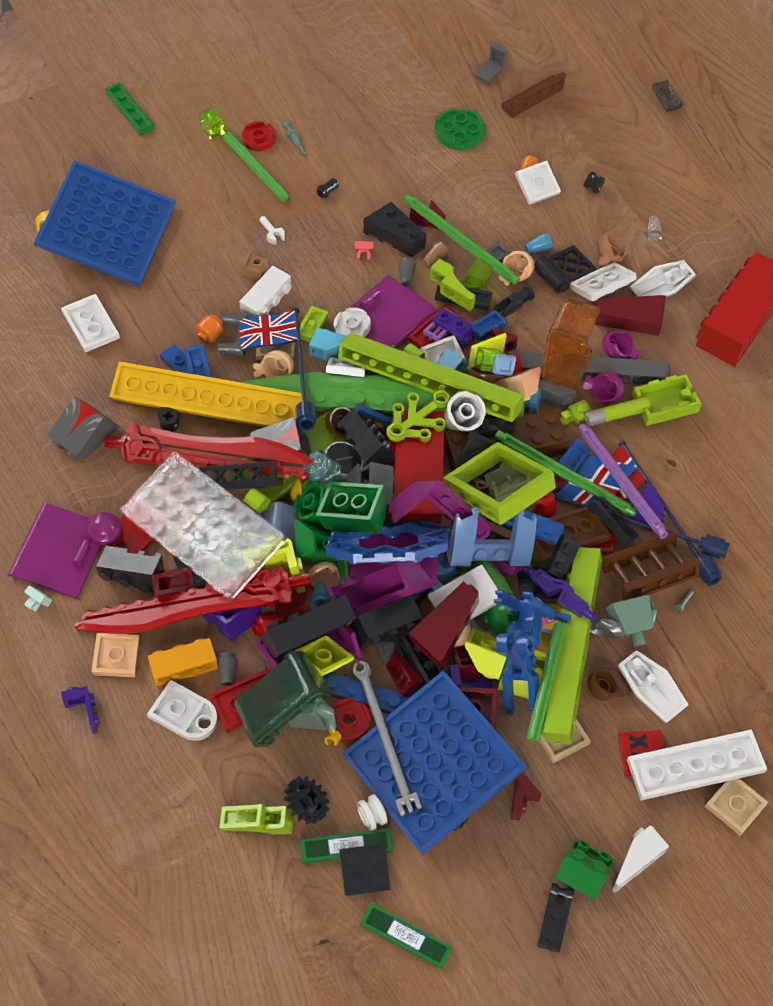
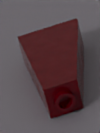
M666 296L599 298L597 305L592 306L591 316L594 317L593 324L659 336L663 324Z
M464 581L409 632L410 641L439 668L445 664L479 604L478 590L471 584L467 585Z

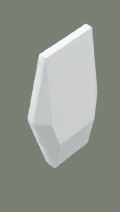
M684 260L653 267L633 283L629 289L635 296L665 295L669 297L676 294L693 280L696 274Z
M637 650L618 665L635 696L665 724L688 706L687 701L669 672Z

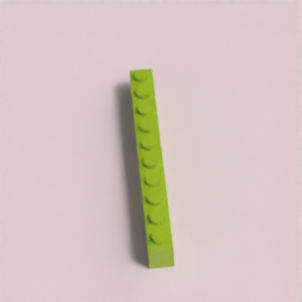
M350 333L340 342L338 359L365 367V369L433 394L436 391L444 390L449 394V400L459 392L468 391L482 399L487 414L509 422H513L522 411L523 394L354 333Z
M579 547L571 565L572 572H568L567 583L572 587L574 594L588 603L589 610L594 613L602 565L601 549ZM562 608L561 613L571 615L570 623L563 622L567 628L546 711V720H544L541 733H544L546 742L572 745L592 622L584 616L579 618L569 610Z

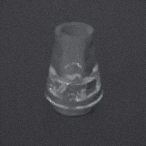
M651 216L646 230V237L650 241L656 242L662 238L664 232L659 218Z

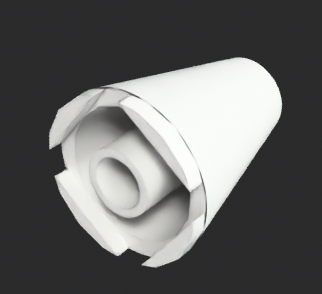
M468 391L455 394L449 400L445 411L444 420L446 427L450 430L458 431L477 429L483 423L486 415L485 404L478 395Z

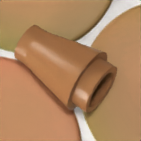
M440 241L434 243L421 260L426 267H430L439 259L445 258L448 249Z

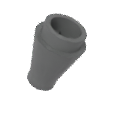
M406 257L400 260L398 268L401 284L410 286L416 264L414 259Z
M232 652L219 653L216 660L221 684L231 685L234 683L238 659L236 654Z

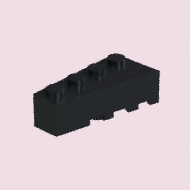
M336 594L326 599L327 603L322 606L317 603L308 607V612L303 615L297 612L287 617L289 621L281 624L278 621L268 626L269 630L261 638L271 657L275 659L286 651L294 650L305 642L308 643L322 636V634H327L355 620L356 616L346 595L339 597Z

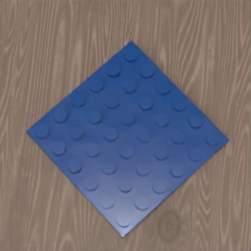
M74 160L34 241V246L140 287L175 207L176 200Z
M444 671L439 673L384 719L410 794L417 792L422 808L418 809L414 801L412 802L414 811L409 812L407 805H404L406 814L400 815L395 800L402 798L377 725L342 753L422 855L426 854L527 769L523 761Z

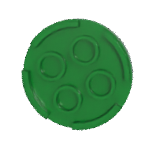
M452 108L444 111L437 117L434 132L438 141L444 146L454 150H469L475 148L484 140L486 127L485 121L478 113L469 109L466 111Z

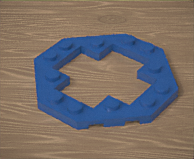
M401 520L396 523L394 521H384L380 534L386 535L387 538H396L398 534L405 532L415 534L418 537L419 543L403 548L389 545L372 549L359 547V539H367L375 533L332 530V536L329 537L328 544H326V555L333 556L336 560H346L349 564H359L361 562L390 563L392 561L421 562L423 558L438 557L439 553L448 550L449 526L424 520H413L401 524Z

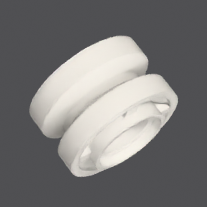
M374 794L368 797V802L364 800L357 802L360 818L370 831L376 829V823L380 825L387 823V814L384 806Z

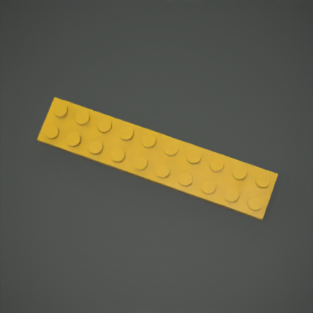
M119 362L109 398L121 402L160 409L173 408L177 412L267 427L293 417L296 419L295 407L298 403L302 402V393Z

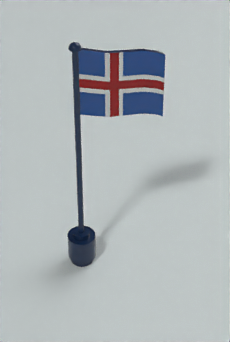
M592 454L576 471L577 474L615 496L621 488L597 455ZM616 461L627 477L638 470L637 467ZM568 482L557 494L554 493L555 499L582 508L588 506L591 501L597 498L571 482ZM622 516L627 522L652 529L647 523ZM677 533L678 538L699 544L698 548L702 549V554L725 559L730 543L725 542V539L707 534L706 538L701 537V540Z

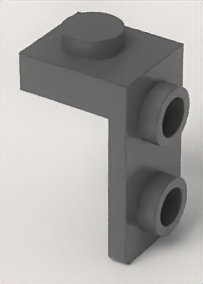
M494 42L490 47L489 59L477 71L475 77L489 84L506 65L508 49Z

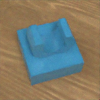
M538 388L537 393L530 396V400L523 402L525 408L529 407V414H537L541 403V388Z

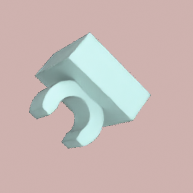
M30 585L25 590V593L30 598L24 605L35 612L41 604L48 607L53 601L40 590Z

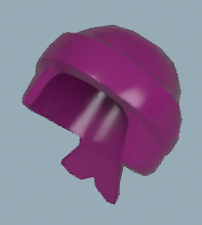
M610 331L602 340L603 350L610 358L637 360V356H640L642 353L641 350L633 349V340L627 331Z
M606 371L593 378L589 375L585 376L587 382H584L583 388H592L594 398L599 403L610 404L621 398L624 384L617 374Z
M98 512L88 519L87 532L89 538L94 543L107 545L119 538L122 524L116 515L110 512Z

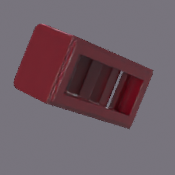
M465 645L454 647L452 655L454 665L459 666L461 682L478 680L479 672Z
M394 651L386 668L403 697H411L421 689L424 682L398 651Z

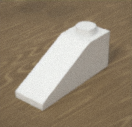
M651 825L647 829L642 827L633 834L634 840L629 847L612 888L614 893L661 857L668 849L669 845Z

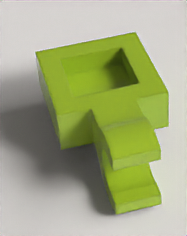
M584 399L568 406V409L561 413L562 418L560 419L563 426L572 421H575L577 425L585 422V412L592 411V409Z

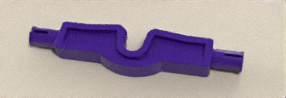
M531 566L524 567L523 572L528 574L532 583L540 588L548 597L562 592L558 598L560 606L579 618L584 616L591 622L597 619V614L589 610L588 603L574 594L572 587L567 582L561 579H554L542 569L536 571Z

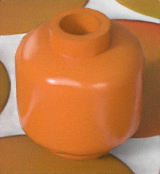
M205 315L195 326L197 338L202 342L213 343L223 332V322L216 315Z

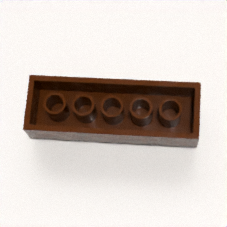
M557 409L514 419L515 432L509 433L514 438L547 457L563 455L567 450L569 441ZM453 430L444 433V449L451 471L457 469L454 467L455 462L470 431ZM495 436L488 437V439L496 443L501 442L500 440L496 439Z

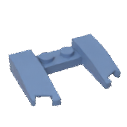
M478 507L471 508L472 516L462 520L459 514H456L447 552L450 566H470L471 561H508L510 566H530L537 525V516L533 514L531 519L523 516L524 510L516 515L510 540L476 539Z

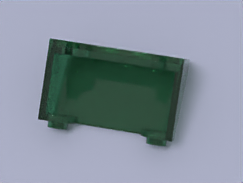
M295 650L288 652L284 656L285 660L247 692L243 691L236 696L234 706L254 747H269L276 741L274 736H278L280 734L279 731L307 707L314 706L321 696L325 700L333 694V691L304 651L295 652Z

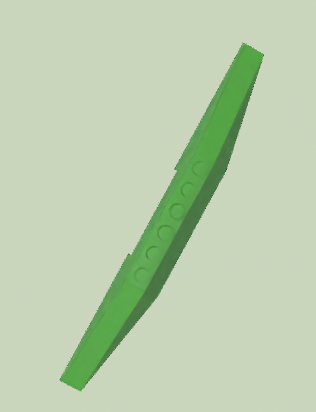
M324 372L304 373L306 401L314 404L315 411H330L337 407H346L352 410L361 404L379 413L393 414L392 408L396 403L403 404L404 410L409 409V404L407 403L409 393L414 392L419 395V403L416 410H421L433 401L434 397L433 393L387 376L365 375L362 377ZM300 374L240 382L302 393ZM524 403L522 405V411L517 417L524 416ZM447 406L444 408H437L434 411H444L445 415Z

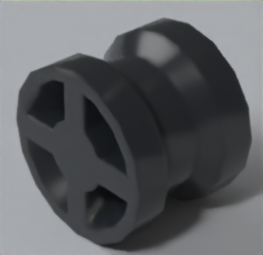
M592 171L587 176L584 187L592 189V192L597 194L604 185L605 178L602 176L598 177Z
M164 408L159 412L160 428L165 431H175L179 426L176 410Z

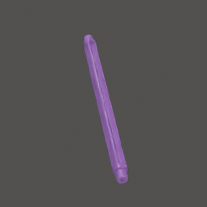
M585 423L581 424L578 429L582 437L654 533L658 534L661 539L666 538L668 532L664 524L628 479L592 429Z

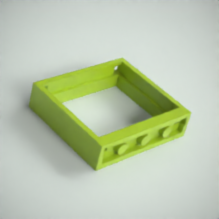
M499 442L443 477L444 483L473 508L478 507L480 514L499 525L504 524L556 488L555 475L551 469ZM500 461L506 465H511L512 468L533 479L501 502L467 484Z

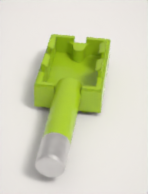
M687 374L666 377L665 380L659 381L658 379L650 381L646 385L634 387L631 395L633 400L585 412L584 418L588 426H593L640 414L645 425L649 426L698 413L702 404L696 392L691 394L692 384Z

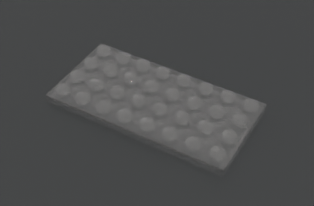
M176 451L170 454L119 509L126 517L186 566L191 568L192 571L230 602L287 539L284 534Z

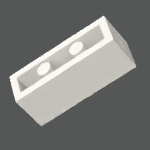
M272 266L239 301L240 312H246L247 317L268 315L273 306L278 305L283 295L288 294L291 290V276Z

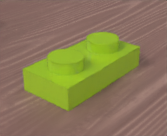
M311 305L299 326L300 339L310 342L316 328L323 327L328 318V311Z

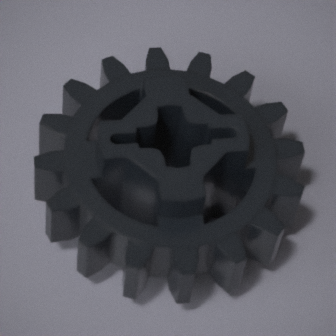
M298 776L287 785L288 787L284 790L287 794L284 800L289 802L286 808L293 810L291 815H297L299 822L304 819L307 825L311 822L316 824L326 816V812L329 811L326 805L330 802L324 797L327 793L320 790L322 785H315V779L309 781L307 776L303 779Z

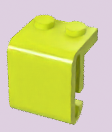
M288 538L250 547L243 553L249 573L282 566L284 571L288 572L289 577L305 574V571L302 570L301 558H296L292 542ZM305 586L296 588L298 593L306 591Z

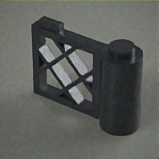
M575 245L552 256H542L534 263V271L556 293L566 292L571 282L597 270ZM573 253L577 257V259L567 257V255ZM555 260L564 261V265L557 264ZM567 262L576 264V268L566 266ZM579 265H584L588 269H580ZM566 271L575 273V276L570 277Z

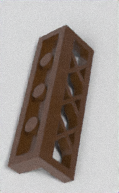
M561 72L556 76L552 75L503 102L501 108L511 118L519 115L562 91L566 74Z

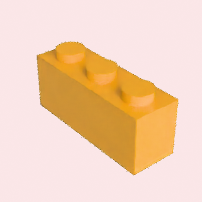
M210 638L197 639L187 645H176L172 649L166 651L159 650L153 652L152 655H148L156 687L168 684L170 680L175 682L218 669Z

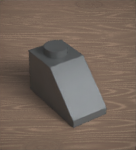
M569 374L539 380L538 388H541L542 401L554 407L568 406L574 403L576 390Z

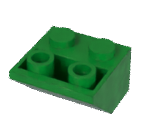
M298 519L294 520L296 558L300 557L301 561L311 564L322 561L336 564L343 561L326 555V544H328L329 537L332 536L331 532Z
M575 838L554 878L596 900L615 860L608 853L598 851L592 848L588 842Z

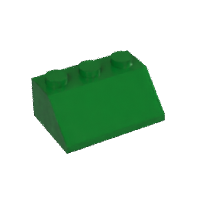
M330 481L316 517L325 529L380 534L386 518L385 486Z

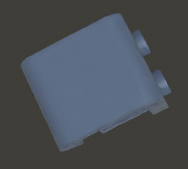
M274 502L263 512L259 513L255 519L254 546L288 538L291 540L293 547L296 548L294 520L301 519L295 515L294 507L282 502Z

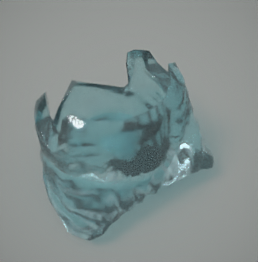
M316 450L308 455L313 460V463L307 466L303 464V469L310 475L306 480L317 483L333 478L341 469V464L332 460L322 450Z

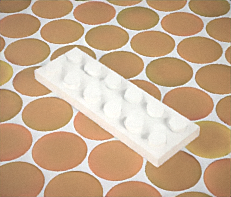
M752 729L633 755L627 758L640 800L761 774L767 770Z

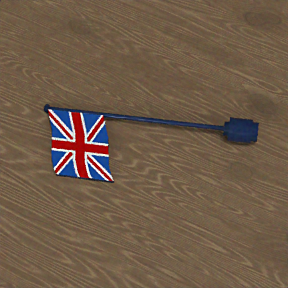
M294 308L292 311L285 313L252 316L239 320L241 351L297 342L302 402L298 403L295 407L296 423L301 430L309 431L313 429L316 424V412L314 404L306 401L298 321L299 309Z

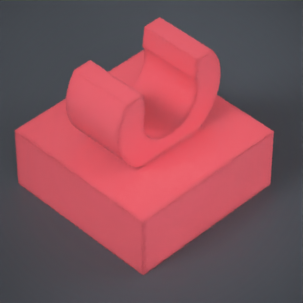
M355 241V251H358L357 259L360 260V254L364 252L367 254V260H370V252H373V242Z

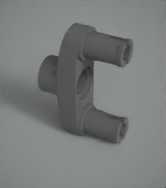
M246 312L221 313L220 319L223 324L238 326V339L235 343L218 342V354L245 355L246 350H240L239 320L247 318Z

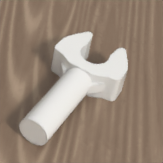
M262 216L260 222L269 232L267 234V241L276 245L275 236H279L282 241H285L283 228L275 229L268 219Z

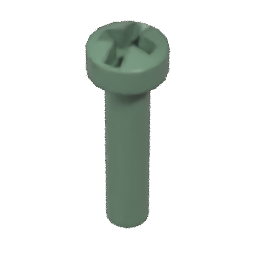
M689 590L681 603L675 606L678 612L682 613L684 611V606L694 592Z

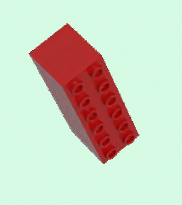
M755 252L752 257L746 259L743 265L744 268L738 270L735 281H730L726 288L727 292H722L717 301L719 303L717 305L714 304L710 309L709 317L705 316L700 324L702 328H700L696 335V338H698L697 347L736 367L773 314V260L758 252Z
M404 410V414L401 416V423L408 419V410ZM433 411L424 418L444 419V411ZM412 426L409 429L430 430V440L428 442H421L419 438L405 437L402 441H391L392 452L395 455V458L390 461V466H393V474L395 476L393 483L394 499L416 481L443 482L444 430L438 432L434 427ZM426 498L400 519L401 524L413 520H424L441 524L442 510ZM391 506L389 507L388 521H393Z

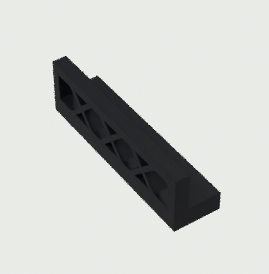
M276 461L199 467L201 492L283 486V478H277ZM265 466H270L271 478H264L260 474ZM246 468L254 472L249 480H246L241 475ZM227 469H230L235 474L231 481H227L223 477ZM206 471H212L217 476L212 483H207Z

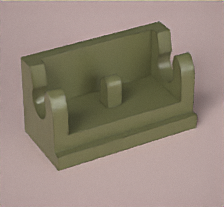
M509 464L484 475L489 493L497 501L507 498L532 481L530 477L512 468Z

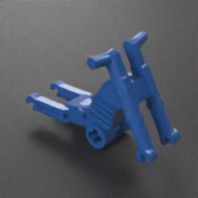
M496 590L497 599H494V603L503 604L509 610L516 611L515 618L518 620V622L513 621L506 630L507 634H499L496 639V651L499 654H505L507 657V670L502 674L503 709H506L505 714H514L513 680L528 681L529 711H533L539 689L538 674L533 670V665L536 663V657L533 655L535 648L541 643L542 617L570 623L571 615L556 612L552 607L543 603L541 599L534 597L532 592H523L522 595L525 599L518 600L516 596H511L502 590Z

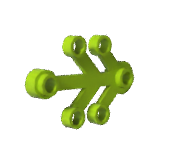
M444 390L436 391L433 401L416 413L419 395L414 392L409 393L407 396V403L409 404L408 419L401 423L404 405L401 403L394 404L392 408L394 421L387 428V437L395 442L402 441L405 437L419 438L421 442H428L431 438L430 430H412L409 428L412 426L434 427L438 432L443 431L446 426L443 418L426 419L424 417L437 408L446 407L449 402V394Z

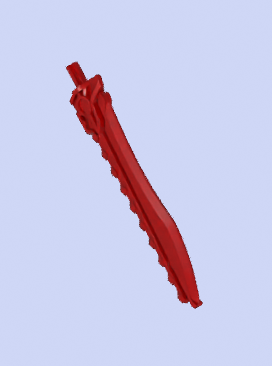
M130 421L123 437L106 436L104 438V447L120 449L122 457L127 463L160 466L165 461H168L174 468L182 462L188 469L194 468L196 464H199L201 467L258 463L255 461L162 448L160 443L155 440L158 439L162 445L167 447L269 462L276 461L277 472L284 478H289L294 473L300 480L307 479L309 471L304 468L282 466V463L310 468L319 467L315 460L294 448L255 436L237 438L200 437L150 428L145 425L139 428L137 424ZM265 466L262 471L270 477V466ZM246 468L252 475L254 474L249 468Z
M282 566L274 569L249 573L248 576L245 575L236 582L227 579L222 582V585L218 586L209 583L204 589L192 587L185 593L172 592L170 596H154L149 601L140 598L135 604L123 602L116 608L105 606L98 612L89 609L82 616V619L85 621L76 622L74 626L78 632L80 630L110 634L147 632L171 623L209 613L263 605L271 607L275 606L277 602L291 604L292 589L312 585L310 573L289 577L288 572H285Z

